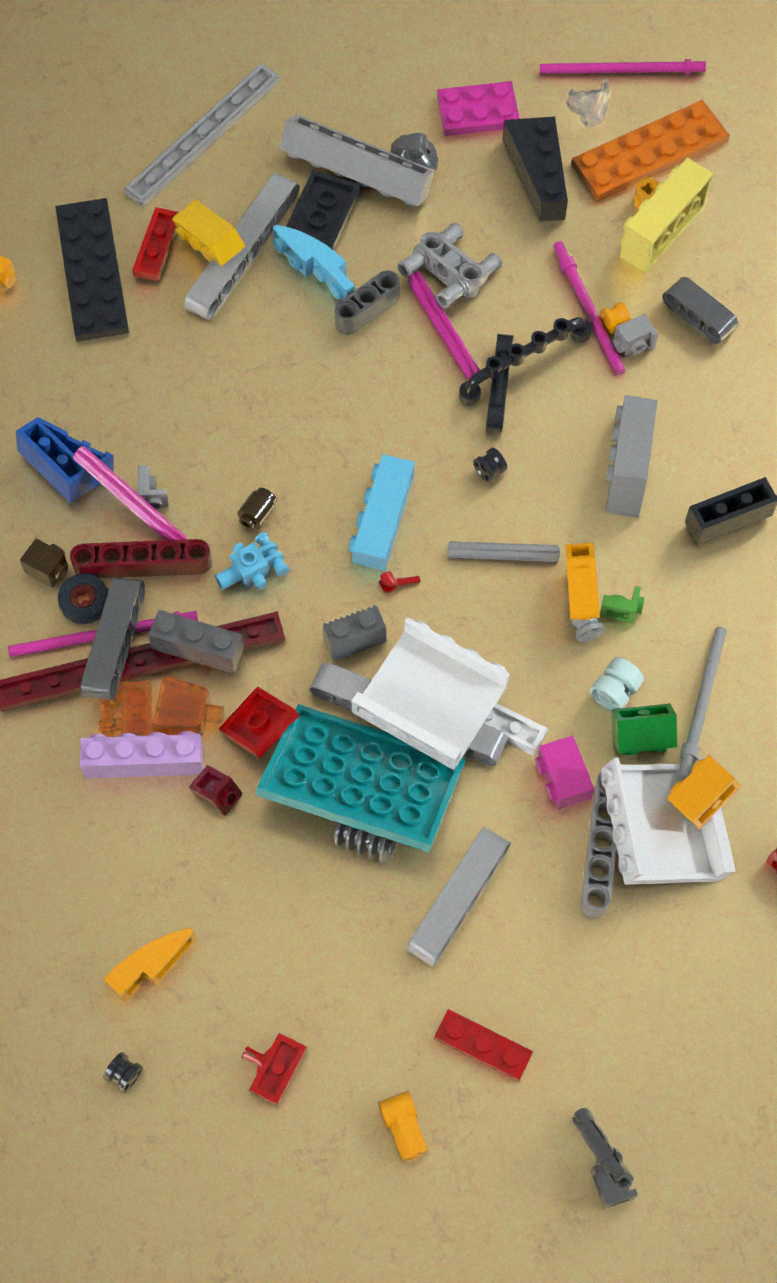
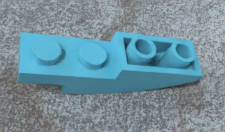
M281 225L272 227L274 238L272 243L279 253L283 252L288 257L291 266L295 270H300L305 277L314 273L320 282L324 281L336 299L342 300L355 291V285L347 278L346 261L330 247L301 231Z

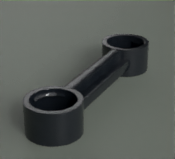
M497 334L495 356L501 359L508 355L509 347L513 344L514 335ZM510 366L502 370L500 377L492 379L486 422L487 431L502 432Z

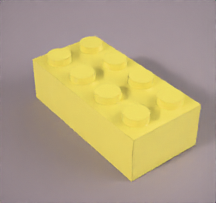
M688 157L681 165L677 164L671 171L667 181L660 182L654 191V195L642 202L637 214L629 216L623 225L625 232L620 242L622 246L620 258L646 273L706 206L713 173Z

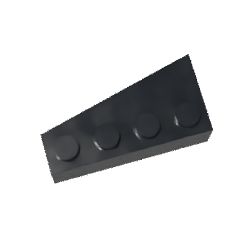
M555 116L504 120L502 141L505 147L508 148L513 165H516L519 172V178L528 191V198L539 222L565 220L568 198Z

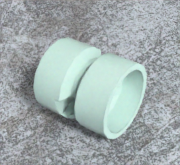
M616 657L605 669V676H600L592 685L590 693L597 703L612 712V709L624 708L630 701L629 695L635 694L645 679L635 665L623 658Z

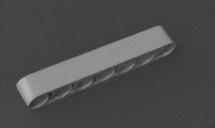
M277 173L270 177L235 226L246 247L223 266H220L214 260L208 264L185 298L184 308L207 320L214 317L273 233L272 227L280 223L295 202L300 190L298 183Z
M324 662L321 664L309 690L313 695L322 700L352 711V699L357 692L363 694L372 680ZM483 724L464 756L483 764L495 766L498 763L508 737L502 731Z

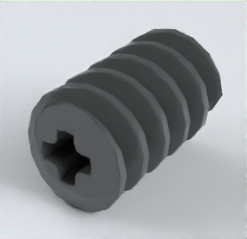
M338 822L334 829L335 845L341 846L346 841V849L351 851L357 846V854L361 856L368 850V858L374 860L379 855V862L383 865L389 861L398 845L396 841Z

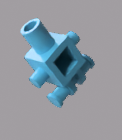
M262 532L255 538L256 543L261 546L260 548L257 547L255 542L246 547L242 543H238L232 548L235 553L229 555L231 567L214 575L222 590L239 581L245 590L253 585L257 589H262L267 585L265 579L270 577V568L274 567L279 577L289 572L290 568L283 561L284 555L282 552L277 551L278 546L275 542L269 540L267 532Z

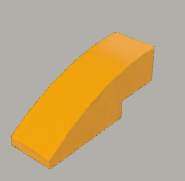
M190 927L175 931L153 940L136 950L120 962L103 979L106 986L124 1002L132 996L146 979L156 986L197 940L195 932Z

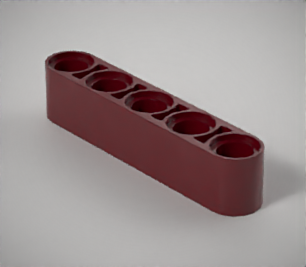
M202 539L82 543L73 547L70 552V560L76 574L88 573L98 578L204 574L212 567L209 545ZM198 554L204 555V557H202L201 559L193 558L195 555ZM167 556H176L172 560H165V557ZM139 557H147L144 561H136ZM111 558H119L115 562H108ZM83 559H90L87 563H79Z

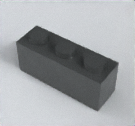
M158 610L148 634L151 647L154 650L233 674L244 650L242 634L163 610Z

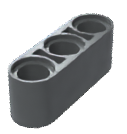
M390 270L382 271L338 302L335 307V325L338 332L345 335L353 334L394 305L400 297V279L397 273Z
M681 277L662 295L664 303L670 310L712 343L720 344L739 325L734 313L687 277Z

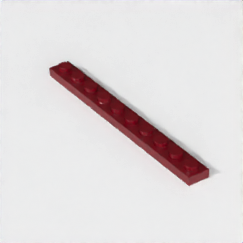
M278 611L216 626L242 634L243 652L285 641ZM151 643L130 647L120 682L196 664L197 662L154 650L151 647ZM88 658L1 679L0 711L3 712L81 692V681Z

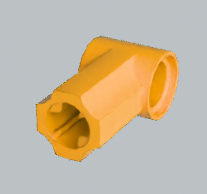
M409 1091L379 1101L378 1105L387 1129L391 1130L402 1162L412 1160L427 1153L428 1148L416 1119L418 1118L417 1111Z

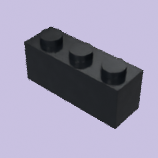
M764 477L691 505L685 523L695 542L699 545L773 516L777 506V496L767 478Z

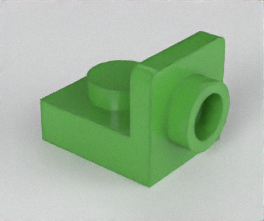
M635 586L632 600L626 599L621 595H604L600 617L634 623L636 613L642 614L644 597H639L641 587Z

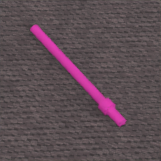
M558 241L553 247L560 259L559 266L562 272L567 274L615 374L621 375L626 369L576 270L578 266L573 256H569L564 243Z

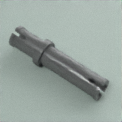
M588 1108L577 1110L573 1114L575 1117H572V1121L596 1156L597 1166L608 1175L616 1190L623 1191L628 1189L632 1185L630 1181H634V1178L624 1165L622 1154L611 1145Z

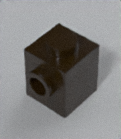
M37 538L20 559L26 574L52 588L57 581H61L66 576L68 571V563L63 549L55 544L48 545Z

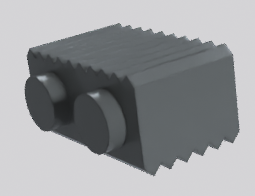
M375 605L372 608L368 607L367 610L362 609L361 612L357 611L356 614L351 613L350 616L346 615L345 618L340 617L339 620L335 618L334 622L329 621V623L324 622L323 624L324 641L333 661L387 642V629L379 609Z

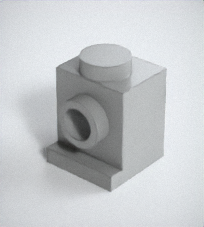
M643 314L616 326L613 344L616 351L622 353L624 357L631 354H639L646 347L650 351L655 349L658 333L647 316Z

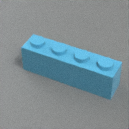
M382 454L380 463L374 464L371 480H374L372 488L367 487L364 503L367 505L364 512H359L356 527L359 530L357 536L352 535L348 551L352 552L354 564L386 571L415 476L414 461Z

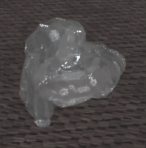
M602 79L601 89L588 92H575L574 89L569 91V99L566 102L567 107L572 112L580 115V120L585 126H597L605 120L606 110L610 101L608 80Z

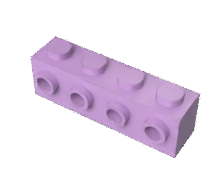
M183 731L178 735L153 732L148 736L123 733L119 737L93 734L89 738H81L80 768L85 778L199 775L204 769V745L201 734L191 731Z

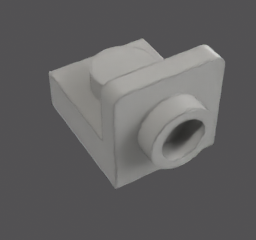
M138 465V494L156 510L168 507L167 490L157 489L156 475L151 476L149 465Z

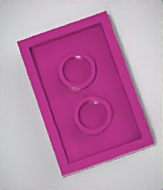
M512 81L437 89L444 136L503 130L504 120L520 119Z

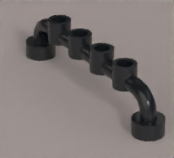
M581 317L571 320L559 318L555 320L553 330L547 333L535 331L531 336V342L524 346L518 343L512 344L509 347L508 355L501 359L497 356L489 357L485 368L461 384L459 388L460 401L465 405L478 403L481 396L480 383L488 378L496 379L500 377L502 370L511 365L520 366L524 362V358L532 353H543L546 350V346L553 341L566 340L569 332L570 337L574 341H587L592 332L591 323Z

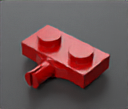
M278 1033L274 1043L264 1054L247 1046L241 1058L257 1065V1074L249 1088V1092L278 1106L307 1051V1046L281 1033Z

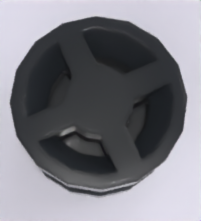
M493 447L486 451L485 456H478L473 460L475 470L488 483L495 478L497 473L502 474L508 469L502 454Z
M120 1052L108 1065L103 1078L108 1082L113 1081L118 1085V1090L126 1093L139 1078L143 1067L138 1063L133 1064L128 1060V1055Z

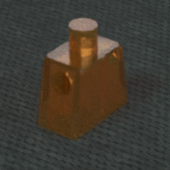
M163 675L152 729L153 732H161L166 735H178L183 731H191L203 736L206 722L222 724L225 708L224 706L210 704V695L207 688Z

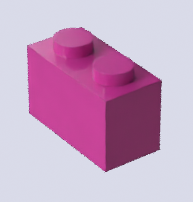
M574 736L539 746L538 757L535 758V763L539 774H545L548 782L545 785L548 798L551 802L555 801L558 810L592 799L595 788Z

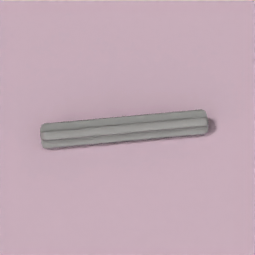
M450 541L448 544V557L557 562L560 558V548L558 545Z

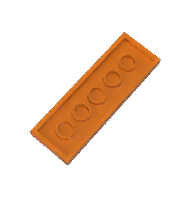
M702 99L573 157L571 165L594 198L599 201L637 184L642 179L650 178L677 164H681L687 157L692 159L727 143L730 135Z

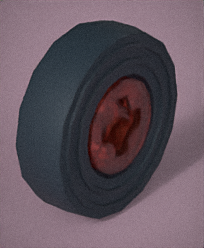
M88 573L75 574L66 579L61 585L58 592V605L63 615L70 621L78 624L93 623L101 618L109 591L105 583L97 576ZM87 593L90 600H84L82 603H79V595L84 596Z

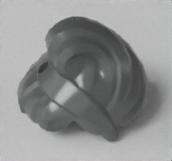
M425 134L401 135L391 144V153L437 170L439 162L437 151L433 143L427 140Z

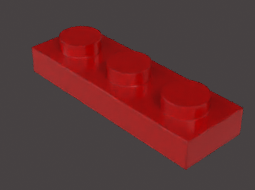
M155 207L132 269L133 277L159 282L176 235L175 229L178 228L172 218L179 212Z
M450 1009L447 1010L434 1036V1040L518 1082L533 1054L532 1050Z

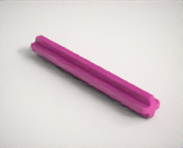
M418 271L414 272L408 277L409 285L466 378L470 379L475 373L480 371V368L443 308L438 304L435 295L422 274Z
M85 446L80 447L74 453L73 459L164 540L187 539L182 532Z

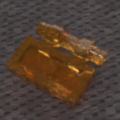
M151 681L121 682V693H117L114 700L99 699V707L102 708V720L99 721V731L102 732V735L114 737L115 731H121V734L132 733L136 736H148L152 733ZM116 706H121V718H114V708Z

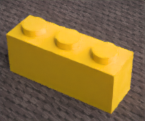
M197 199L193 200L172 218L178 227L175 229V232L183 242L188 241L196 252L201 251L209 262L214 260L220 266H223L246 247L231 224Z

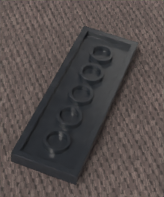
M107 198L55 206L76 342L129 333Z

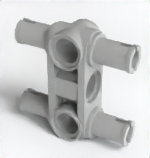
M452 223L441 233L427 232L423 234L420 243L414 247L412 254L403 261H400L397 266L399 272L404 277H409L422 266L446 284L448 287L436 294V300L443 308H448L450 304L460 297L473 298L477 296L479 288L486 283L488 276L501 268L502 265L500 257L495 253L489 254L480 263H476L454 246L453 243L461 239L464 234L463 229L457 223Z

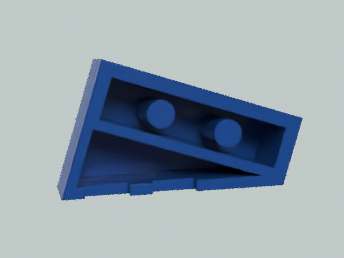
M39 417L16 430L17 451L70 504L101 484L73 459L74 453L80 447L85 446L114 472V455L107 451L102 453L92 448L91 443L85 440L80 442L68 436L67 431Z

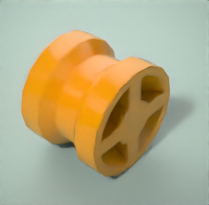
M645 178L637 183L633 202L638 210L646 198L650 199L654 195V191L659 185V182L655 179Z
M623 302L616 303L611 309H601L599 313L600 319L610 335L616 332V326L631 320L630 313Z

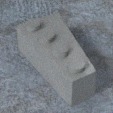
M625 395L623 406L617 405L615 422H620V424L614 425L612 441L617 443L616 445L611 444L609 461H612L613 465L608 464L606 481L610 482L605 511L607 513L639 518L648 476L658 400Z

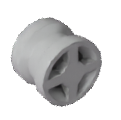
M597 618L589 620L570 619L571 624L577 629L576 637L578 641L593 640L605 631L603 624L598 622Z

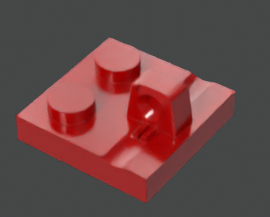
M257 686L218 729L223 736L260 759L286 731L288 726L299 717V714L293 707Z

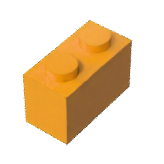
M708 755L705 759L702 758L693 765L691 773L684 781L681 780L672 787L667 799L700 830L742 785L713 757Z

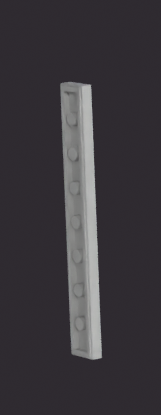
M262 63L257 66L124 188L125 195L144 208L279 84L280 76Z

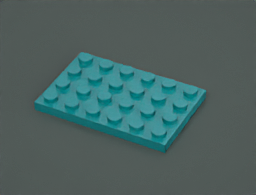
M298 704L295 710L299 717L283 733L256 788V796L430 853L466 758L462 757L455 770H452L387 732Z

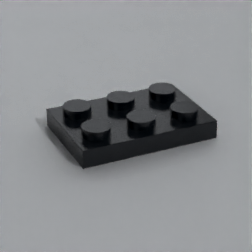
M312 170L286 227L310 235L334 251L359 197L361 184Z

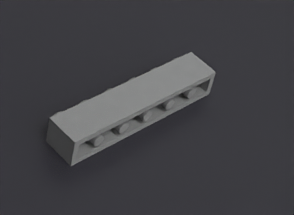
M296 114L286 120L280 150L287 152L288 156L294 159L309 161L316 168L331 170L338 177L353 179L363 187L375 188L384 196H394L402 199V202L409 206H419L427 200L435 170Z

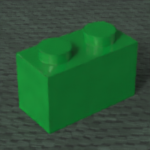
M670 703L612 709L613 743L619 754L636 755L640 751L665 752L669 748H678L677 714Z

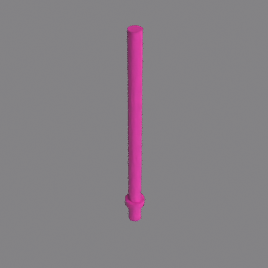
M685 59V62L540 64V74L684 72L685 75H690L691 72L706 71V61L691 62V59Z
M197 611L173 612V614L198 621ZM154 619L138 621L134 634L150 631ZM97 629L8 646L9 656L14 657L93 642Z

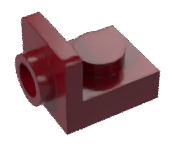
M206 765L189 786L193 794L213 804L219 813L227 815L243 794L231 777L209 765Z

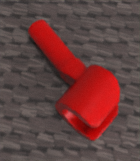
M387 571L380 575L381 580H379V584L383 591L391 593L399 586L420 583L421 580L420 576L396 579L391 571Z

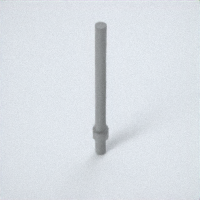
M716 627L689 734L680 752L682 761L677 776L679 780L684 781L691 773L694 761L698 759L700 751L698 743L727 633L724 627Z

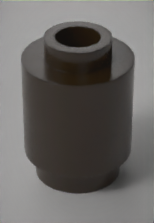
M262 487L258 488L257 491H253L237 512L241 525L249 530H253V528L260 529L275 509V503L277 502L275 495Z

